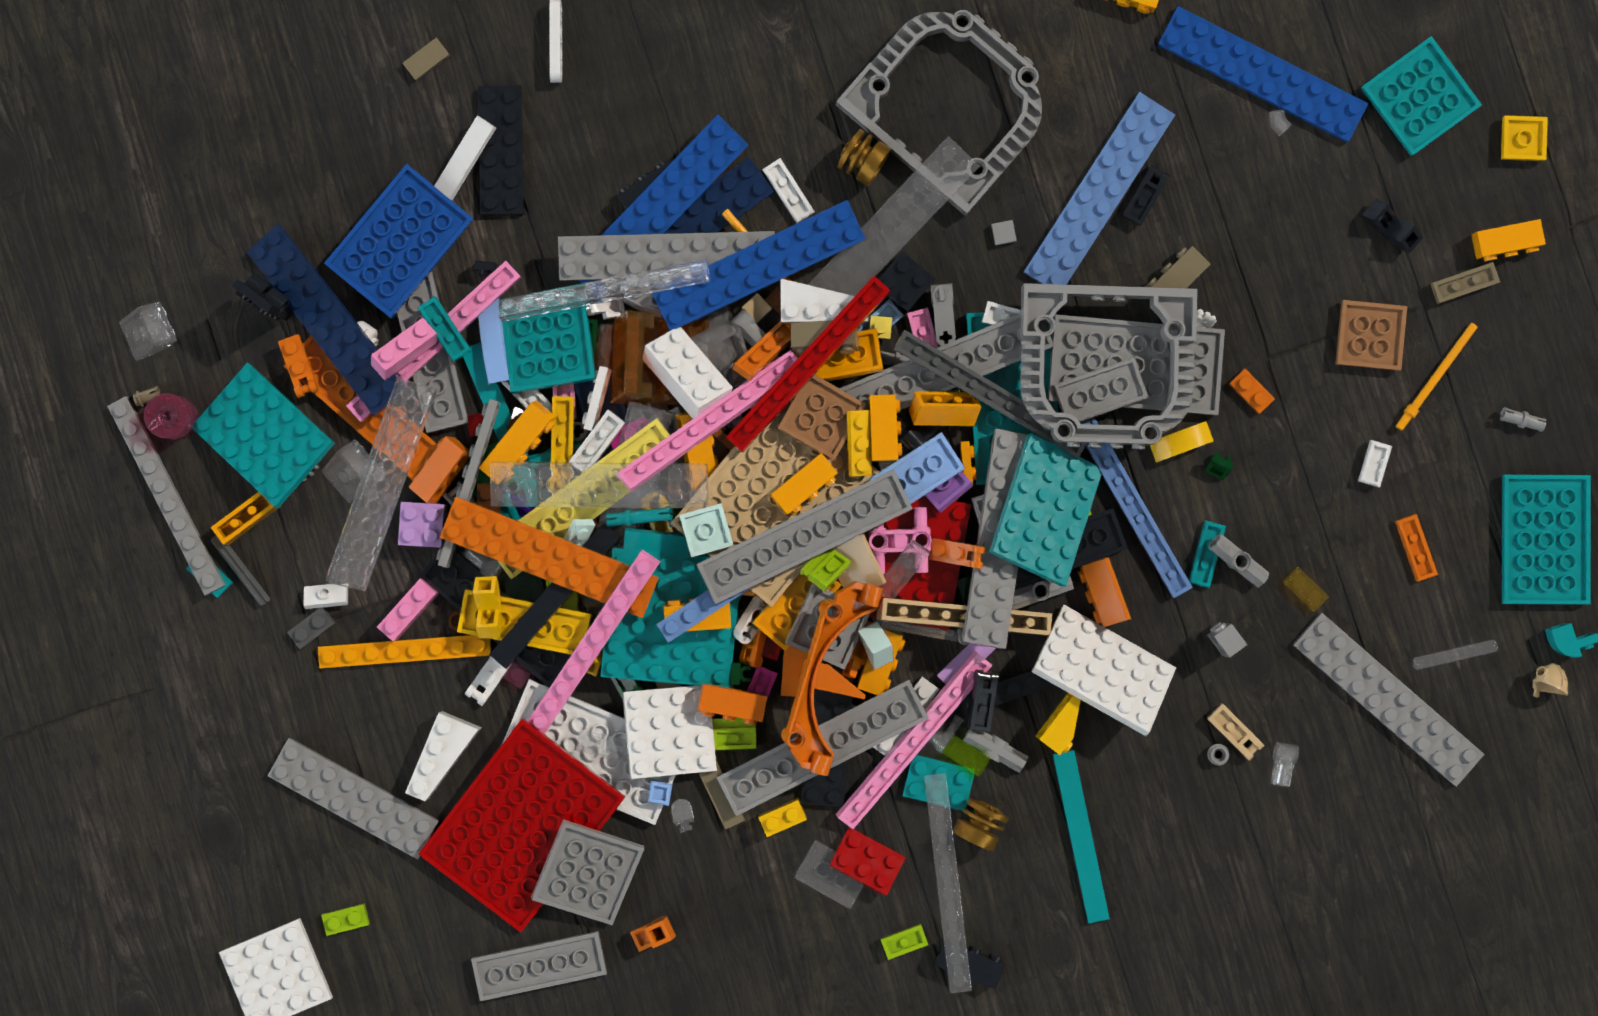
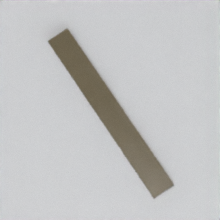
M655 682L658 689L682 687L681 684ZM716 759L717 771L698 773L726 830L745 821L743 814L735 815L717 780V777L722 775L723 772Z

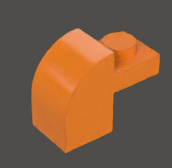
M667 916L654 919L652 922L630 932L639 952L650 947H658L676 937Z

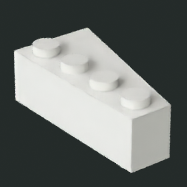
M781 279V323L791 324L795 322L834 320L855 296ZM868 317L863 321V323H868Z
M439 712L405 793L423 801L428 800L482 727L446 712Z

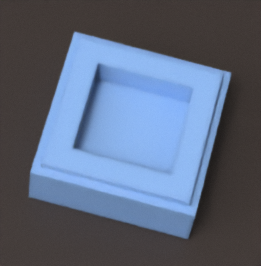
M651 780L647 802L669 806L673 784Z

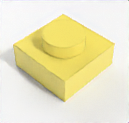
M871 315L870 329L877 328L879 339L890 340L892 317Z

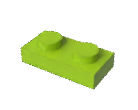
M365 903L321 915L326 936L370 924Z
M921 923L880 938L888 960L928 945Z

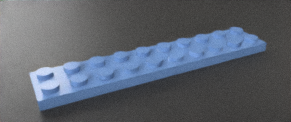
M1141 92L1138 93L1023 273L1041 284L1067 285L1173 120L1174 113Z

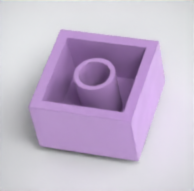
M401 502L398 545L443 548L445 540L440 538L447 519L448 505Z

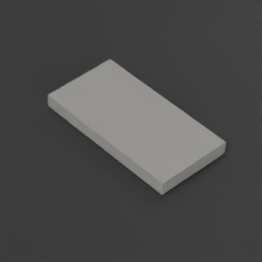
M1135 357L1053 385L1061 412L1072 414L1079 422L1149 398Z

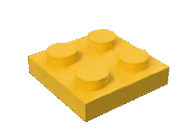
M1503 116L1501 160L1545 161L1547 156L1548 117Z

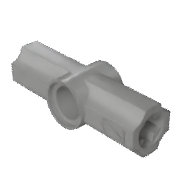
M1218 534L1209 543L1208 549L1225 561L1229 568L1236 570L1254 586L1259 588L1268 579L1269 572L1222 534ZM1240 555L1242 562L1237 566L1236 559Z
M1069 576L1067 585L1064 587L1044 579L1016 589L1014 591L1012 610L1073 590L1071 577ZM1038 585H1043L1046 589L1042 597H1038L1035 594V588Z
M968 729L963 739L966 743L981 750L987 757L998 763L1000 761L1019 773L1027 762V755L1009 746V743L993 734L990 735L985 731Z

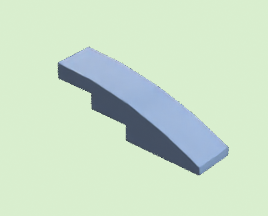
M499 298L478 316L488 384L509 380L501 318L502 309Z

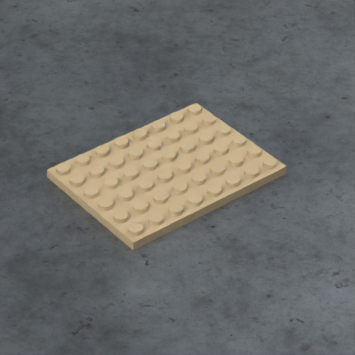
M792 399L744 452H741L736 446L730 451L671 522V525L684 535L679 515L722 503L733 546L868 482L870 478L880 471L872 465V475L849 476L848 445L844 443L834 461L825 457L838 472L834 476L836 481L827 488L824 485L817 491L820 494L809 502L806 499L800 505L803 508L795 515L789 513L786 516L770 495L820 454L777 429L791 405ZM730 546V547H727V548H723V549H720V550H716V551H713V552H709V553H706V554H708L710 557H712V556H714V555H716V554H718V553H721V552H723V551H725V550H727V549H729V548H731V547H733V546ZM812 558L756 584L750 590L772 607L798 576L801 569Z

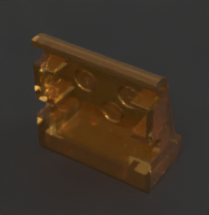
M628 310L614 319L611 403L681 406L643 361L645 345L670 331L663 317H654V313ZM709 320L701 322L692 321L682 326L681 328L708 358Z

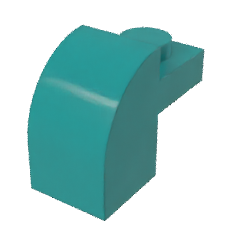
M1562 623L1545 629L1550 646L1555 652L1563 656L1582 657L1580 648L1581 650L1591 649L1594 647V643L1598 642V633H1588L1576 637L1572 623Z

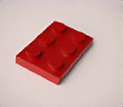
M848 827L829 866L886 897L906 857Z

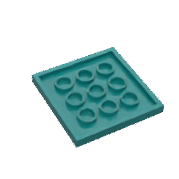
M1432 36L1361 87L1362 91L1410 156L1416 154L1482 106Z
M584 295L501 310L510 392L512 394L596 379L589 318L586 310L587 302Z

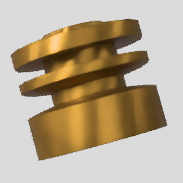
M859 129L845 145L837 168L843 170L846 164L849 163L850 165L846 173L851 174L855 168L859 169L856 179L869 186L880 171L892 148L881 141H878L872 148L869 146L872 136L868 135L864 142L861 141L865 131Z
M968 798L966 803L973 807L974 810L963 808L962 811L970 818L969 820L958 818L953 832L965 840L993 852L999 838L992 833V830L1003 831L1004 827L996 822L999 820L1007 823L1009 818L998 808L984 801Z

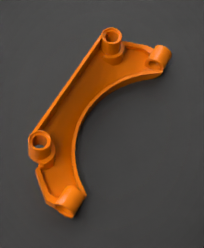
M854 581L837 591L834 600L826 599L819 605L820 615L789 720L781 733L782 740L790 747L789 750L802 768L810 769L813 773L828 776L834 758V752L824 740L819 729L814 709L815 681L821 661L833 641L845 628L860 617L877 610L884 589L882 587ZM831 606H834L835 610L833 614L828 615V609ZM797 733L796 739L790 741L791 735Z

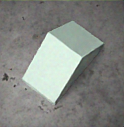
M877 621L857 630L874 670L893 661L892 644Z

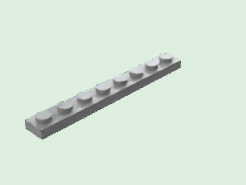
M490 399L489 403L484 404L482 410L484 419L482 424L479 423L475 436H478L476 444H472L469 452L471 457L470 464L466 465L462 477L465 480L463 486L460 485L456 493L457 497L467 501L471 500L480 472L479 467L483 462L501 405L498 401ZM445 540L444 547H440L436 560H439V566L450 567L457 544Z

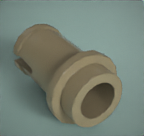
M155 386L141 392L137 390L133 394V399L136 406L141 405V407H144L146 403L162 399V395L160 394L159 387Z

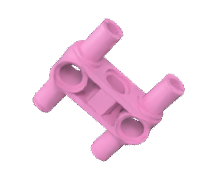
M914 507V527L912 529L886 530L883 523L868 530V544L883 574H885V554L887 552L913 551L915 553L916 573L928 572V553L931 551L932 539L931 529L927 526V507ZM919 534H924L927 537V542L922 546H918L915 541ZM876 535H881L884 539L880 547H875L872 544V539Z

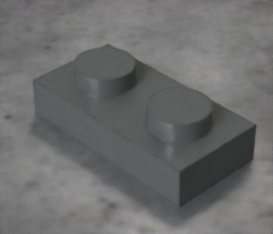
M322 607L287 633L298 648L303 649L336 623L325 608Z

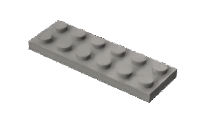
M599 931L472 957L471 959L480 1001L607 974Z

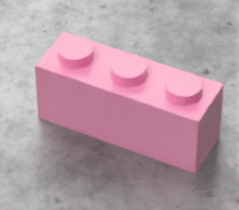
M421 318L371 355V366L386 380L435 345L437 333L424 318Z
M422 578L419 579L377 628L392 641H397L439 593Z

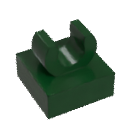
M1217 451L1206 465L1204 472L1224 480L1232 470L1234 463L1230 462V456H1227L1226 459L1219 457L1220 452Z
M732 662L731 685H740V679L743 682H750L751 678H745L743 671L751 670V666L745 665L741 668L740 662Z

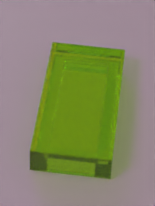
M956 735L952 737L943 751L945 755L979 777L991 759Z

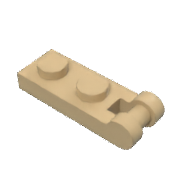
M1223 703L1207 717L1247 760L1250 761L1254 757L1253 754L1258 749L1261 750L1264 747V744ZM1249 739L1252 744L1246 748L1243 744Z

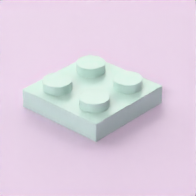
M722 503L679 515L691 558L733 546Z

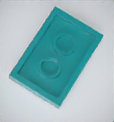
M916 755L910 762L902 796L962 811L963 808L967 807L966 802L970 795L975 769Z

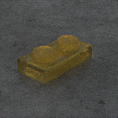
M1296 567L1282 581L1312 612H1315L1329 598L1299 567Z

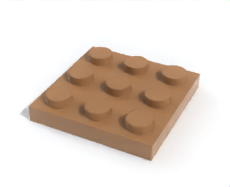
M1342 300L1335 365L1401 371L1407 306Z
M814 375L797 393L777 429L834 461L847 439V411L863 410L866 404Z

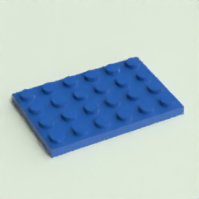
M406 164L324 264L392 319L474 219Z

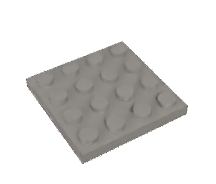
M563 819L531 898L534 901L613 925L644 851V846Z

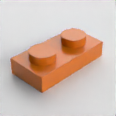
M1245 368L1229 383L1258 414L1275 400Z

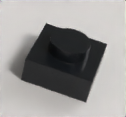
M477 260L474 262V269L479 271V275L489 276L499 267L496 262Z

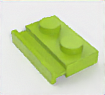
M829 549L814 556L801 569L800 574L806 575L810 582L825 592L850 567L851 561L835 549Z
M737 717L735 721L712 718L715 750L757 748L756 725L744 723V719Z

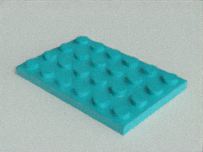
M248 362L191 426L276 508H279L335 444L332 439Z
M1032 433L1028 434L989 553L1061 587L1066 586L1102 473L1098 466L1081 457L1077 459L1059 446Z
M1502 475V604H1591V475Z

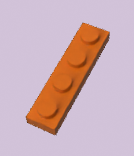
M780 321L734 363L733 370L748 381H751L791 343V324H782Z

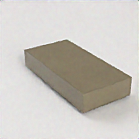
M436 37L404 61L403 65L413 78L418 81L447 59L450 54Z

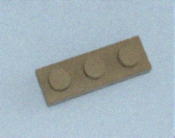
M1492 262L1433 282L1430 285L1436 302L1439 304L1500 283V280Z

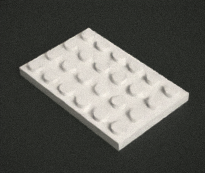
M1063 605L1032 672L1147 736L1152 728L1176 667L1102 627L1100 624H1096V622L1068 606Z

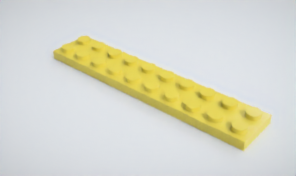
M656 418L518 521L564 539L573 519H594L630 493L629 489L618 478L617 473L669 437L670 434L659 419ZM498 561L511 579L523 571Z

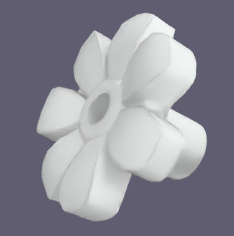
M1202 309L1197 310V327H1213L1214 323L1217 322L1216 317L1211 316L1209 312L1204 313Z

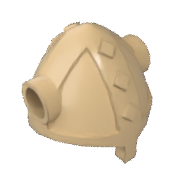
M1551 663L1546 666H1540L1537 669L1536 677L1533 680V696L1539 697L1540 692L1568 696L1567 677L1560 665Z

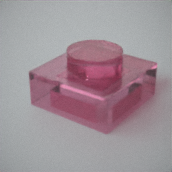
M515 659L503 678L522 689L532 673Z

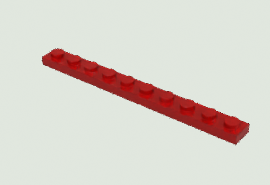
M873 276L726 438L741 452H744L891 292L890 289Z

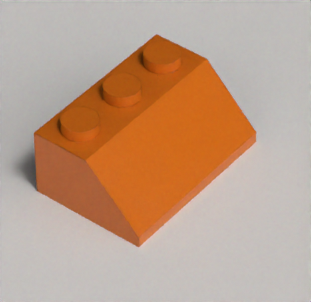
M1103 557L1079 566L1081 570L1078 571L1082 584L1085 583L1088 589L1085 592L1089 604L1093 603L1095 611L1092 613L1096 624L1100 623L1102 627H1106L1131 619L1109 557Z

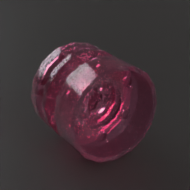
M162 393L156 395L148 401L144 409L146 427L152 434L160 438L172 440L186 438L194 431L192 428L198 419V413L193 403L189 399L175 394ZM166 412L170 413V420H167Z

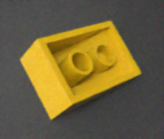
M1070 693L1065 696L1035 735L1059 755L1062 752L1066 754L1073 745L1071 741L1074 737L1081 699Z

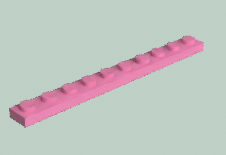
M507 261L501 264L448 313L460 333L521 278ZM437 337L435 345L396 372L404 383L443 349ZM358 395L346 405L360 422H363L372 414Z
M791 350L760 371L751 381H746L623 468L617 473L618 478L630 492L634 491L759 402L798 359Z
M641 550L527 722L543 734L547 732L659 565L660 561Z
M976 651L971 654L926 707L925 711L929 719L909 728L836 813V816L852 829L857 826L970 693L974 686V671L977 669L987 672L992 667V664Z

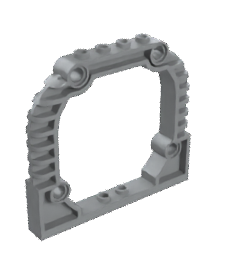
M959 10L954 15L947 12H928L914 17L899 29L881 52L865 67L836 101V106L877 141H881L891 147L890 152L966 216L1035 135L1042 116L1041 96L1036 87L1039 74L1033 67L1034 63L1028 57L1020 56L1013 44L1010 42L1005 43L1000 38L999 32L993 28L989 29L984 25L985 21L979 15H972L967 10ZM963 18L967 21L968 25L960 27L956 21ZM944 32L951 39L958 42L970 40L1010 75V87L1022 99L1020 117L1016 124L984 160L974 158L969 161L965 170L945 172L941 178H938L921 163L923 160L916 153L910 154L905 149L906 145L898 138L894 140L876 124L880 120L879 99L887 96L889 92L890 82L888 77L919 42L927 36ZM1022 75H1031L1033 81L1025 83L1022 80ZM881 82L885 88L882 91H876L873 88V84ZM974 165L980 166L982 173L974 175L971 172V167Z
M1027 283L1021 286V396L1032 418L1042 427L1050 430L1051 436L1056 442L1067 443V447H1080L1081 443L1089 444V448H1102V444H1110V448L1116 449L1123 448V445H1132V449H1145V445H1152L1158 442L1162 437V433L1169 431L1182 421L1191 406L1194 394L1197 289ZM1067 297H1092V301H1105V298H1113L1114 302H1125L1126 298L1150 299V308L1163 322L1160 330L1161 337L1170 343L1171 351L1170 391L1167 404L1159 416L1143 417L1135 422L1133 426L1080 424L1079 420L1072 414L1056 413L1046 399L1044 388L1045 338L1054 332L1056 324L1053 316L1067 303ZM1043 321L1048 324L1049 329L1047 332H1042L1039 329V322ZM1170 325L1177 328L1178 333L1176 336H1172L1169 333L1168 328ZM1059 426H1065L1068 429L1066 437L1059 435ZM1146 428L1153 430V439L1146 438Z

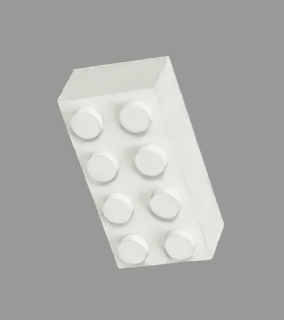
M681 327L672 329L645 345L642 360L692 419L732 392L733 387Z

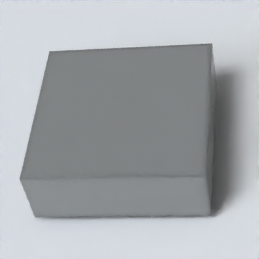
M1013 220L991 224L995 246L1017 241Z

